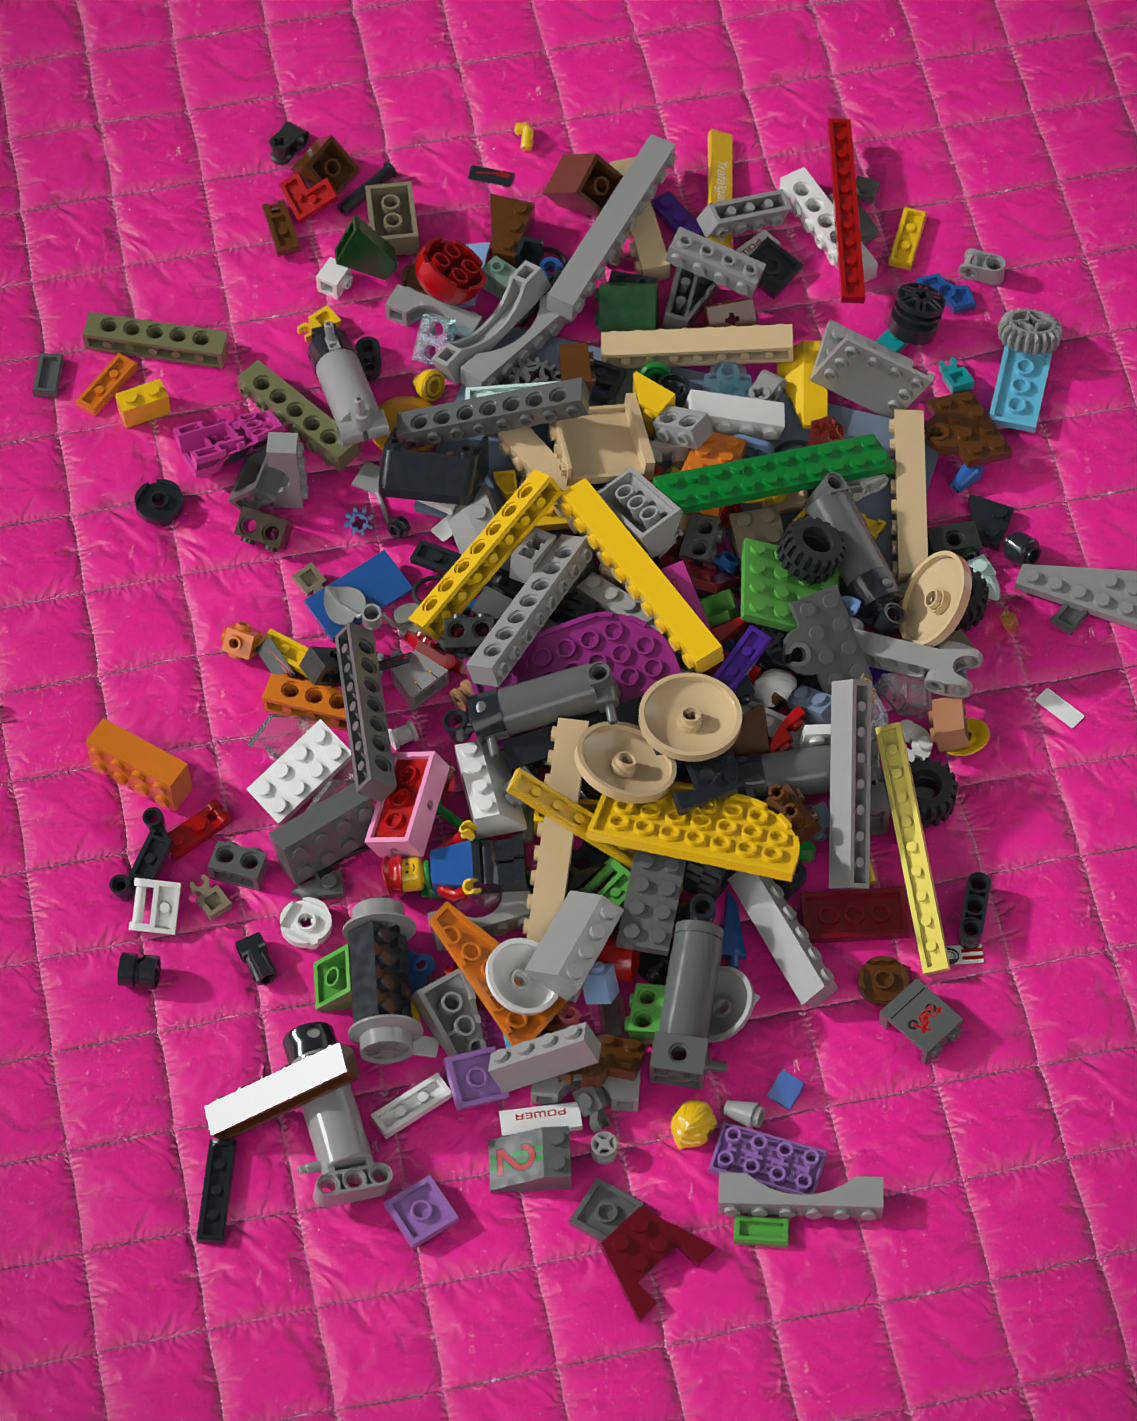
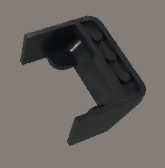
M397 427L393 428L383 448L378 482L380 495L456 505H466L473 502L489 472L488 436H483L477 448L471 445H463L453 455L408 450V443L402 438L397 437Z

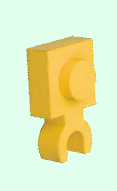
M327 305L308 316L309 323L300 324L297 327L299 335L309 332L304 335L305 342L308 343L313 339L311 328L323 326L327 321L335 323L336 327L339 328L342 326L341 319Z

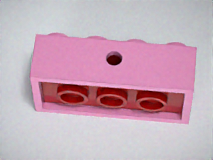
M435 751L392 753L397 788L382 802L377 800L365 843L379 857L386 855L395 857L399 854L402 857H423L450 767Z

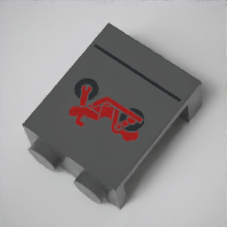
M917 978L880 1011L879 1024L885 1029L891 1025L897 1028L922 1051L921 1061L924 1064L931 1058L933 1060L937 1059L944 1051V1046L948 1042L954 1043L963 1032L961 1030L963 1018Z

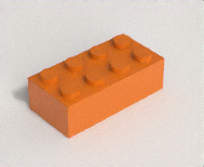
M713 431L712 435L697 450L691 448L681 471L745 459L747 440ZM724 506L693 513L720 518Z
M104 718L86 739L91 766L95 771L100 774H108L120 785L124 786L126 784L142 797L148 796L152 798L162 808L168 807L176 811L193 789L188 763Z

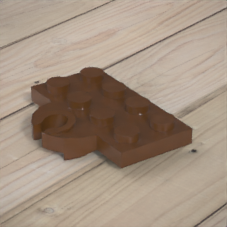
M971 390L927 400L926 407L933 417L925 423L924 438L928 439L927 446L939 452L938 456L958 453L967 468L1012 458L1013 450Z
M549 1024L539 1037L566 1028L558 1024ZM594 1033L601 1043L599 1062L557 1076L559 1083L564 1081L571 1085L573 1083V1075L582 1074L581 1087L593 1086L595 1089L601 1087L608 1077L635 1081L648 1053V1043L640 1042L636 1039L614 1037L610 1034Z

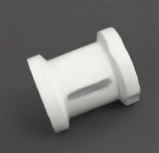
M411 720L406 721L405 725L394 730L388 729L389 739L394 750L400 749L401 745L412 740L414 742L419 741L417 730Z

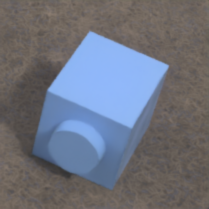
M601 961L594 963L582 985L586 1004H611L619 993L613 963L603 964Z

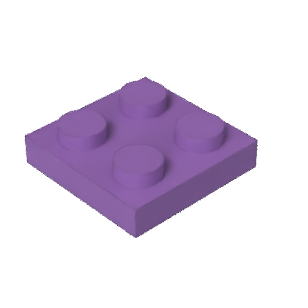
M495 1046L443 1059L457 1111L509 1098V1093H503L488 1072L491 1053L496 1051Z
M430 1175L384 1202L385 1209L412 1249L459 1222L458 1215Z

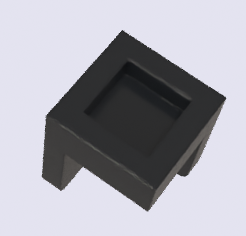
M521 236L515 251V268L518 269L525 260L539 266L540 262L544 259V241Z

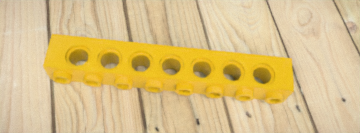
M534 469L408 619L420 632L438 641L444 635V618H452V615L461 614L557 501L561 496L560 492L564 490L551 476Z

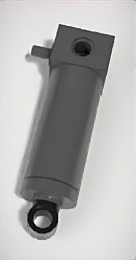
M705 893L698 894L691 899L689 920H682L675 924L659 1029L655 1031L651 1054L650 1082L703 1090L704 1079L708 1070L724 1073L727 1071V1062L709 1060L710 1054H708V1037L725 932L721 927L713 924L716 917V903L710 895ZM704 906L710 911L706 914H700L696 909Z

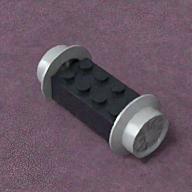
M371 898L357 903L352 909V919L343 926V936L349 942L354 1020V1024L348 1031V1036L354 1044L360 1046L361 1058L375 1064L398 1063L410 1058L414 1053L413 1042L417 1041L423 1034L422 1024L413 1018L411 1011L410 968L407 950V940L415 934L416 923L405 915L404 905L401 902L390 898Z

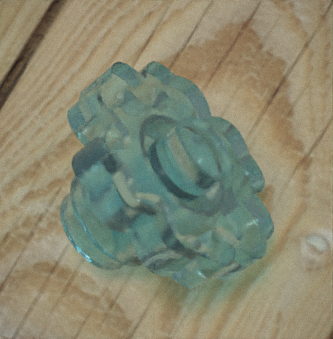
M719 362L710 367V373L704 375V391L745 397L752 387V376L746 374V368L736 362Z

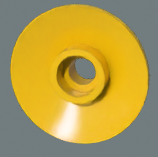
M967 718L970 747L945 752L954 756H967L980 751L990 739V731L987 724L979 719Z

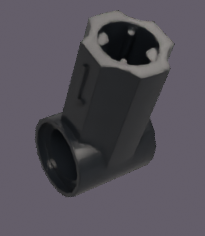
M260 932L235 942L237 952L242 962L247 964L257 986L268 985L278 977Z

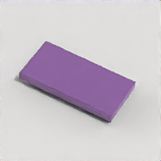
M724 1122L708 1173L718 1176L719 1172L747 1173L756 1181L774 1190L798 1195L815 1194L828 1151Z

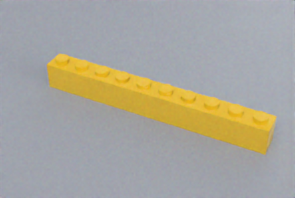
M584 478L560 492L563 502L560 506L567 517L571 515L577 530L587 535L588 543L594 550H599L605 565H611L617 580L627 585L630 596L634 600H639L647 617L651 616L655 620L654 623L657 630L661 634L665 633L668 636L669 644L673 650H679L683 655L682 659L689 669L693 668L696 673L702 674L723 661L724 656L721 644L589 481Z

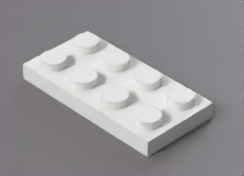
M320 719L247 788V791L282 826L352 760L351 751Z

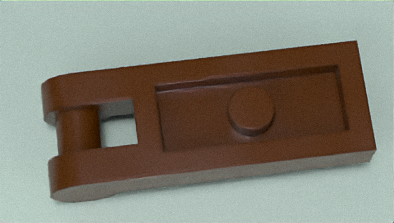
M278 200L276 204L271 205L269 203L262 204L263 214L277 256L300 252V245L285 200Z

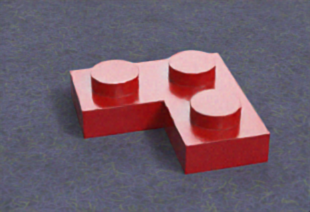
M297 172L279 184L297 220L301 224L340 199L328 178L308 189L302 176Z

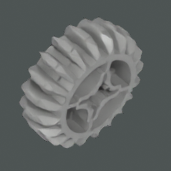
M1027 307L1025 309L1009 310V312L1004 313L1003 317H1001V322H999L998 326L999 339L1002 341V344L1007 345L1008 349H1014L1016 353L1022 352L1025 355L1032 354L1035 356V354H1040L1042 356L1045 353H1052V351L1057 350L1063 335L1062 324L1059 323V319L1053 318L1052 314H1046L1045 311H1037L1036 308L1034 310Z

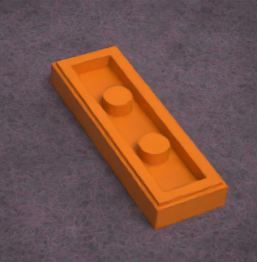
M118 353L75 401L76 406L96 416L136 372L138 363Z

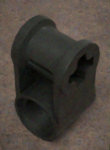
M290 121L286 122L269 140V145L272 149V162L277 165L287 164L307 145L310 138L309 132Z

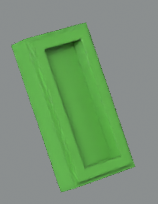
M735 1215L734 1245L788 1248L789 1219Z

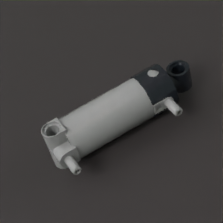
M331 321L325 322L323 326L311 328L313 339L308 346L307 354L335 419L338 438L342 447L390 435L383 409L379 410L351 336L345 331L337 330L336 324Z

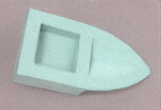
M982 554L967 561L968 565L973 568V572L979 571L982 574L981 579H986L987 587H989L988 598L998 601L1000 587L996 579V571L986 556Z

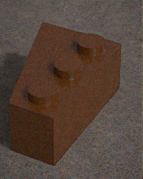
M490 193L492 257L497 256L515 268V251L521 236H530L535 222V203Z

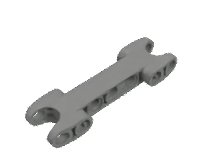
M849 617L869 667L925 680L924 687L932 693L957 698H965L971 694L972 683L958 675L957 672L962 669L981 667L984 656L977 649L950 640H944L938 645V648L879 635L864 631L865 626L860 620Z

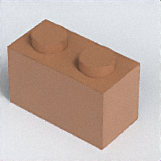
M944 697L933 699L932 710L928 711L930 724L934 726V728H930L932 743L937 742L939 752L970 747L967 711L963 698Z

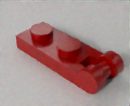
M218 800L210 801L206 808L168 833L169 838L175 843L169 855L174 861H177L227 827L233 820L232 816L222 810V805ZM215 816L216 820L211 823L208 819Z

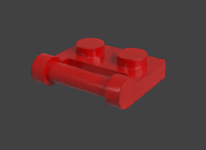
M407 630L403 636V639L413 649L443 668L451 669L455 666V657L438 647L422 632L417 630L414 634Z

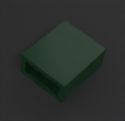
M602 282L599 288H596L595 302H599V311L595 312V326H599V332L658 330V283Z

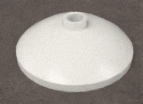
M513 938L502 942L492 951L486 964L487 984L495 999L508 1010L523 1015L541 1013L552 1006L558 998V995L523 972L539 945L538 942L530 939ZM514 980H517L520 983V986H518L514 982Z

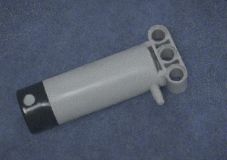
M309 1022L293 1028L284 1036L282 1042L288 1064H295L303 1060V1057L308 1054L318 1053L326 1049L327 1045L336 1043L337 1039L334 1029L330 1024L326 1022ZM350 1083L302 1105L301 1108L317 1161L298 1166V1173L311 1174L321 1172L313 1192L315 1203L321 1207H332L385 1195L388 1192L393 1172L385 1163H374ZM374 1177L382 1178L384 1182H378ZM353 1182L357 1184L358 1187H351L347 1183ZM322 1188H328V1189H330L332 1192H331V1193H326V1192L322 1191L321 1189H322Z

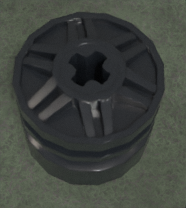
M907 283L902 285L898 289L894 307L887 326L890 333L900 341L912 345L931 343L935 339L939 322L946 304L944 296L937 289L926 284Z
M767 626L758 628L772 638V642L755 664L761 668L760 675L770 669L790 671L791 669L787 666V663L790 661H801L803 653L799 648H794L791 654L783 655V640L789 632Z

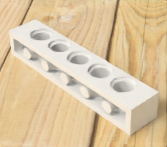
M805 167L781 177L778 190L783 189L792 207L793 215L799 217L806 232L812 234L818 248L824 250L829 262L838 269L832 202ZM861 242L865 283L876 278L878 262Z

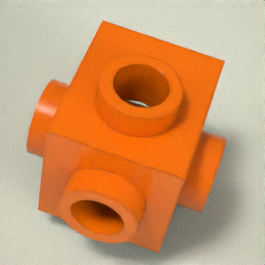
M238 621L224 629L221 635V642H223L221 650L228 652V655L232 658L249 660L258 654L255 648L261 641L263 632L251 628L249 623Z

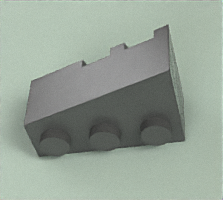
M677 267L661 329L690 328L703 311V306L710 302L720 288V285L681 267Z

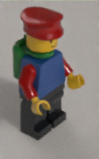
M466 820L460 825L459 832L436 849L430 851V862L429 860L422 862L419 857L402 859L401 854L395 857L386 855L382 860L381 869L388 896L392 898L394 895L403 896L404 892L422 890L421 896L423 898H445L457 903L471 896L484 894V892L528 891L526 849L523 834L512 835L511 839L485 840L479 843V841H472L475 838L473 831H476L478 827L472 821Z

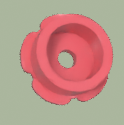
M566 1004L555 1017V1020L558 1021V1025L568 1028L569 1026L579 1024L581 1013L574 1005Z

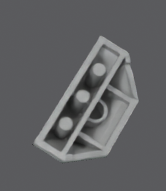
M487 484L480 487L473 502L466 505H458L448 521L460 554L467 550L498 513ZM511 555L500 568L510 571Z

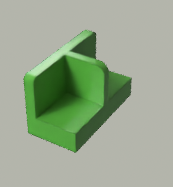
M731 589L699 600L710 628L740 617Z

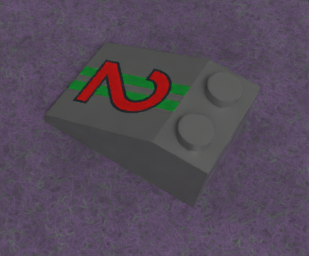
M569 1126L540 1127L488 1140L490 1193L572 1189Z

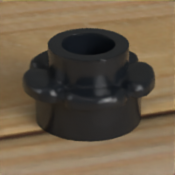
M403 516L392 517L388 522V531L395 538H405L410 531V524Z

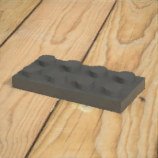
M635 850L616 947L668 956L687 860Z

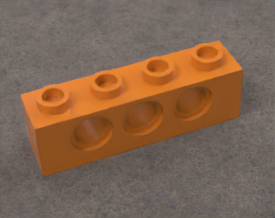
M271 673L262 696L264 711L315 724L321 719L328 727L348 732L342 690L334 686L313 685L310 680L302 681L291 678L286 674L277 675ZM315 700H319V701H320V702H318V703H312V701H315ZM343 706L344 708L337 709L336 707Z

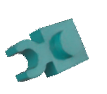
M954 357L950 358V365H945L942 360L939 361V371L942 373V380L952 394L974 388L973 378L964 366L957 368V360Z

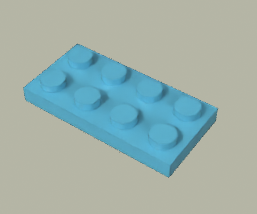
M1005 345L989 417L996 426L1035 433L1052 353H1045L1042 356L1040 354H1035V356L1032 354L1025 355L1022 352L1016 353L1014 349H1008L1007 345Z

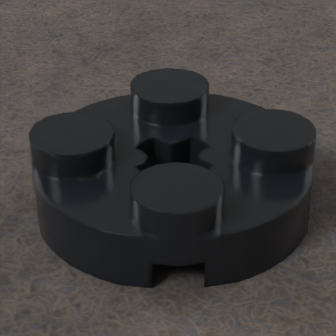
M157 479L155 483L149 484L147 482L143 484L135 495L137 515L150 524L164 527L171 525L173 520L180 516L184 508L183 494L179 486L166 479ZM160 499H164V504L156 505L154 502L155 500L160 501Z

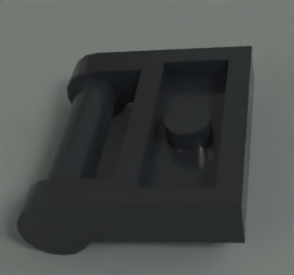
M594 359V366H590V371H595L596 386L607 389L609 392L606 394L592 389V395L589 398L603 402L606 405L610 400L616 401V397L627 376V369Z

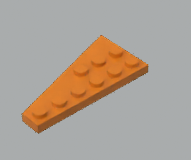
M448 901L430 918L429 924L512 1046L537 1038L568 1003V1001L558 996L552 1006L538 1014L523 1015L508 1010L495 999L486 980L488 958L500 943ZM514 980V982L518 986H520V983L517 980Z

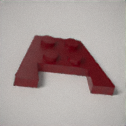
M641 1207L636 1209L600 1243V1248L614 1276L617 1277L623 1294L634 1312L633 1315L638 1322L657 1305V1302L643 1289L639 1282L677 1247L698 1267L715 1250L713 1245Z

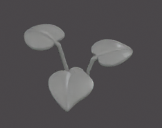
M329 585L325 587V610L328 617L335 624L346 626L348 622L352 623L356 617L357 619L362 618L363 626L371 631L378 629L382 624V620H385L394 628L399 627V633L402 637L407 630L414 634L418 630L408 619L418 608L419 605L417 603L404 604L394 611L395 623L386 616L385 612L381 613L378 605H366L365 596L358 589ZM377 652L378 661L384 660V656ZM385 671L380 672V678L383 676Z

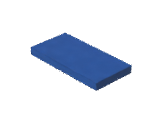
M385 550L329 584V586L358 589L365 596L366 605L376 604L380 607L381 611L412 592L413 589ZM324 587L305 599L304 605L331 642H333L335 636L345 626L335 624L328 617L324 606ZM355 617L352 623L360 625L362 623V618L357 619Z

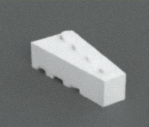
M691 389L683 405V408L708 413L713 431L729 436L742 434L760 440H778L785 428L784 403Z

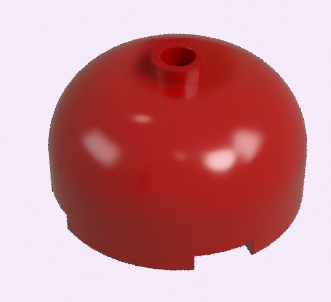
M442 236L433 237L427 241L416 259L415 271L419 284L428 295L445 304L460 305L469 302L479 293L487 280V275H484L481 268L483 262L478 255L456 239L454 242L443 240Z

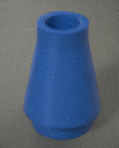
M963 463L949 484L950 488L955 493L960 494L963 490L982 479V474L985 472L984 468L981 465L967 468Z

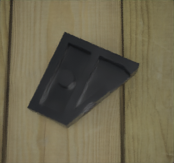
M970 494L968 504L971 509V521H975L981 546L999 551L1015 508Z

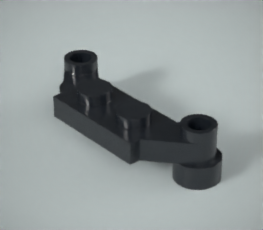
M157 807L146 809L142 815V820L149 829V834L128 877L118 874L110 880L109 887L111 891L122 901H129L135 895V878L158 879L175 844L168 836L165 817Z

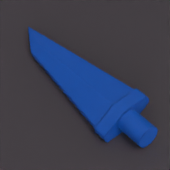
M727 890L722 958L729 959V966L739 970V960H746L747 956L737 902Z

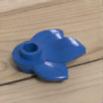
M407 949L412 996L416 991L427 986L428 978L435 972L436 963L429 954H417ZM422 962H426V965L423 969H418V966Z

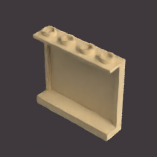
M626 393L624 404L589 406V415L550 423V439L555 441L554 454L555 458L560 460L559 474L564 476L566 486H572L584 478L590 484L610 483L630 467L637 470L647 480H653L655 459L636 393Z

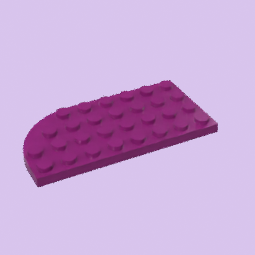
M613 612L591 613L538 632L499 687L474 684L466 666L471 657L463 659L474 694L495 688H503L586 663L605 662L609 666L621 691L619 704L644 696L645 692L662 678L682 673L674 651L661 633L638 617ZM558 722L538 727L535 729H531L528 731H524L521 733H517L512 735L511 737L498 740L497 743L499 747V752L504 751L502 741L557 724Z

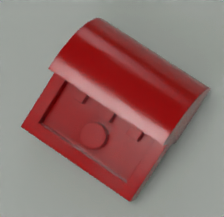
M613 929L596 961H601L603 964L613 963L617 980L632 982L640 966L639 955L641 951L616 947L619 929Z

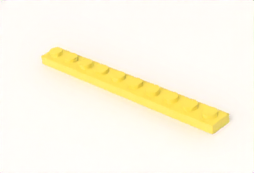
M900 722L877 727L875 731L923 974L927 976L948 971L951 968L903 727Z

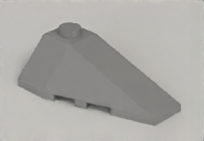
M460 968L423 987L411 996V1000L423 1021L448 1057L487 1048L486 1042L483 1039L480 1025L481 1018L475 1001V990Z

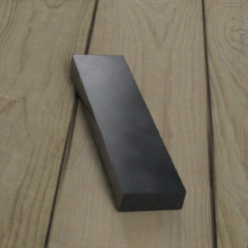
M209 1140L196 1236L197 1243L224 1245L237 1141Z

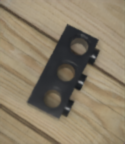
M585 840L576 851L572 850L566 896L571 890L576 891L579 887L583 888L605 866V862L611 856L606 853H596L595 851L599 849ZM578 866H585V867H587V868L580 870V869H577L576 867H578Z

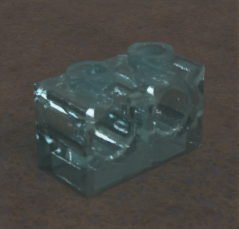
M431 312L423 313L412 360L435 366L429 354V348L433 345L439 351L447 342L454 340L457 332L456 320ZM437 322L443 326V333L441 335L435 332V324Z

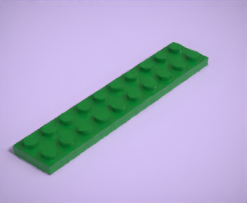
M869 434L654 476L652 484L681 508L683 515L817 488L830 472L840 474L845 482L893 473L895 464L876 436Z

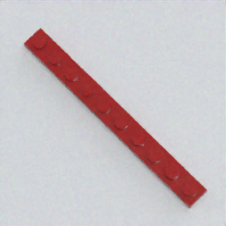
M828 118L827 132L841 303H865L866 296L851 119Z

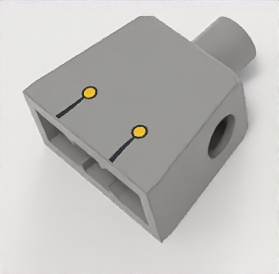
M396 650L391 654L390 658L404 653L401 650ZM416 650L412 652L409 664L391 669L393 684L412 710L449 684L448 670Z

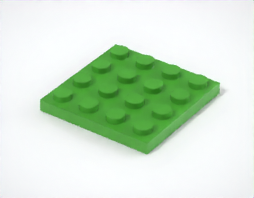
M745 537L742 542L741 566L742 621L790 632L797 627L788 603L837 584L839 590L838 569H836L828 581H822L821 584H816L815 582L808 584L804 580H796L797 577L790 576L788 570L782 568V562L778 561L777 545Z

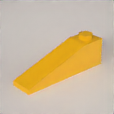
M803 340L793 346L794 362H777V375L786 379L785 393L787 397H790L794 405L793 409L804 429H827L828 389L810 381L821 341Z

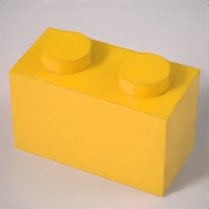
M161 379L115 394L118 411L126 429L171 413L169 397Z

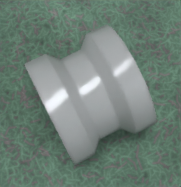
M606 1131L598 1132L593 1136L591 1140V1156L595 1162L606 1165L616 1159L618 1152L616 1137Z

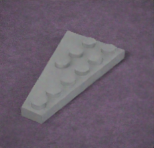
M1035 564L1022 565L1015 582V589L1061 605L1067 603L1070 608L1079 611L1088 610L1090 615L1137 630V571Z

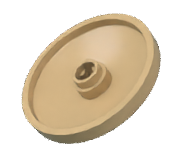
M939 551L926 558L913 572L904 588V597L899 604L906 612V620L899 627L905 641L934 647L943 642L955 630L966 611L972 589L971 570L963 557L951 551Z
M678 673L660 679L645 692L639 707V727L646 741L661 754L680 761H704L721 755L735 743L741 730L742 709L737 696L724 683L704 674Z
M607 721L590 726L581 734L574 752L575 764L586 782L600 793L622 802L649 803L658 800L668 793L676 777L677 766L675 759L665 755L656 756L653 747L641 733L640 727L626 722L618 721L617 724L610 725Z

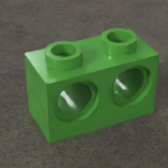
M636 983L635 993H631L629 999L631 1014L625 1020V1032L629 1033L630 1039L653 1044L655 1031L659 1029L665 985ZM654 1000L650 1004H644L646 1001ZM646 1023L649 1024L647 1027H644V1028H641V1027H640V1026L643 1025V1024H646Z

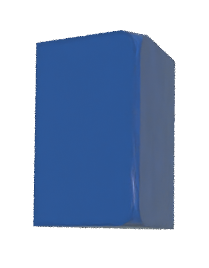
M782 1070L770 1089L767 1098L790 1111L803 1093L805 1084L787 1071Z

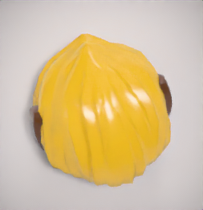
M700 1100L685 1102L679 1109L674 1111L671 1117L670 1128L677 1147L684 1149L704 1145L714 1133L717 1121L712 1108L707 1102Z

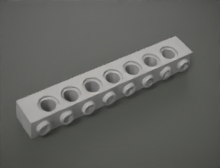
M560 535L467 662L466 666L474 684L499 687L560 601L567 594L586 565L591 561L593 557L592 550L586 537Z

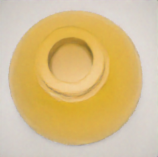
M428 369L414 377L413 385L423 400L434 402L444 391L445 377L440 370Z

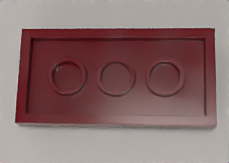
M904 887L800 893L802 925L809 934L808 939L811 944L909 938Z

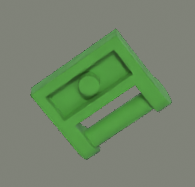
M610 857L605 862V866L583 888L579 887L576 891L593 893L614 873L616 875L597 894L605 896L623 908L631 872L614 858Z

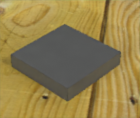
M597 1177L570 1218L569 1225L602 1242L639 1207L644 1208V1203Z

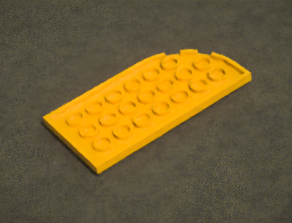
M674 781L668 793L662 798L649 803H627L602 794L586 833L587 840L599 843H607L792 882L800 851L799 838L793 832L790 821L782 813L777 815L768 809L767 803L737 793L720 801L713 800L706 803L703 808L696 807L689 810L687 814L679 816L672 799L674 791L695 790L693 784Z

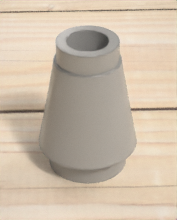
M727 1100L723 1113L753 1129L754 1127H761L765 1117V1107L760 1106V1103Z

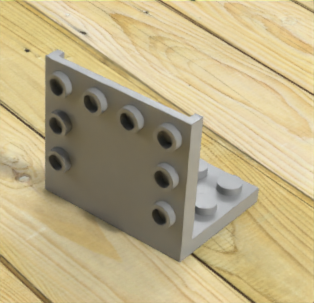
M830 320L824 331L810 381L879 415L893 419L894 410H905L933 382L935 374L930 372L926 375L912 368L914 360Z

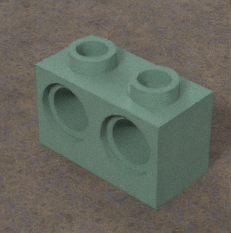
M494 256L482 268L484 275H487L486 283L482 288L501 300L510 276L517 269L499 257Z

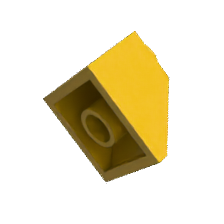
M635 371L633 374V393H636L647 435L655 439L657 435L653 421L669 405L675 406L676 394Z

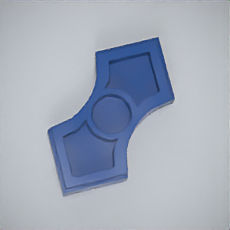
M940 273L916 279V283L926 284L937 289L944 296L945 305L950 308L953 314L976 309V302L968 285L958 286L944 280Z

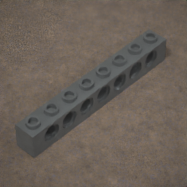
M580 377L399 412L397 415L396 436L408 443V449H415L589 415V390L583 378Z
M348 622L335 636L356 793L382 802L389 794L394 792L397 788V782L393 766L394 762L392 759L374 631Z

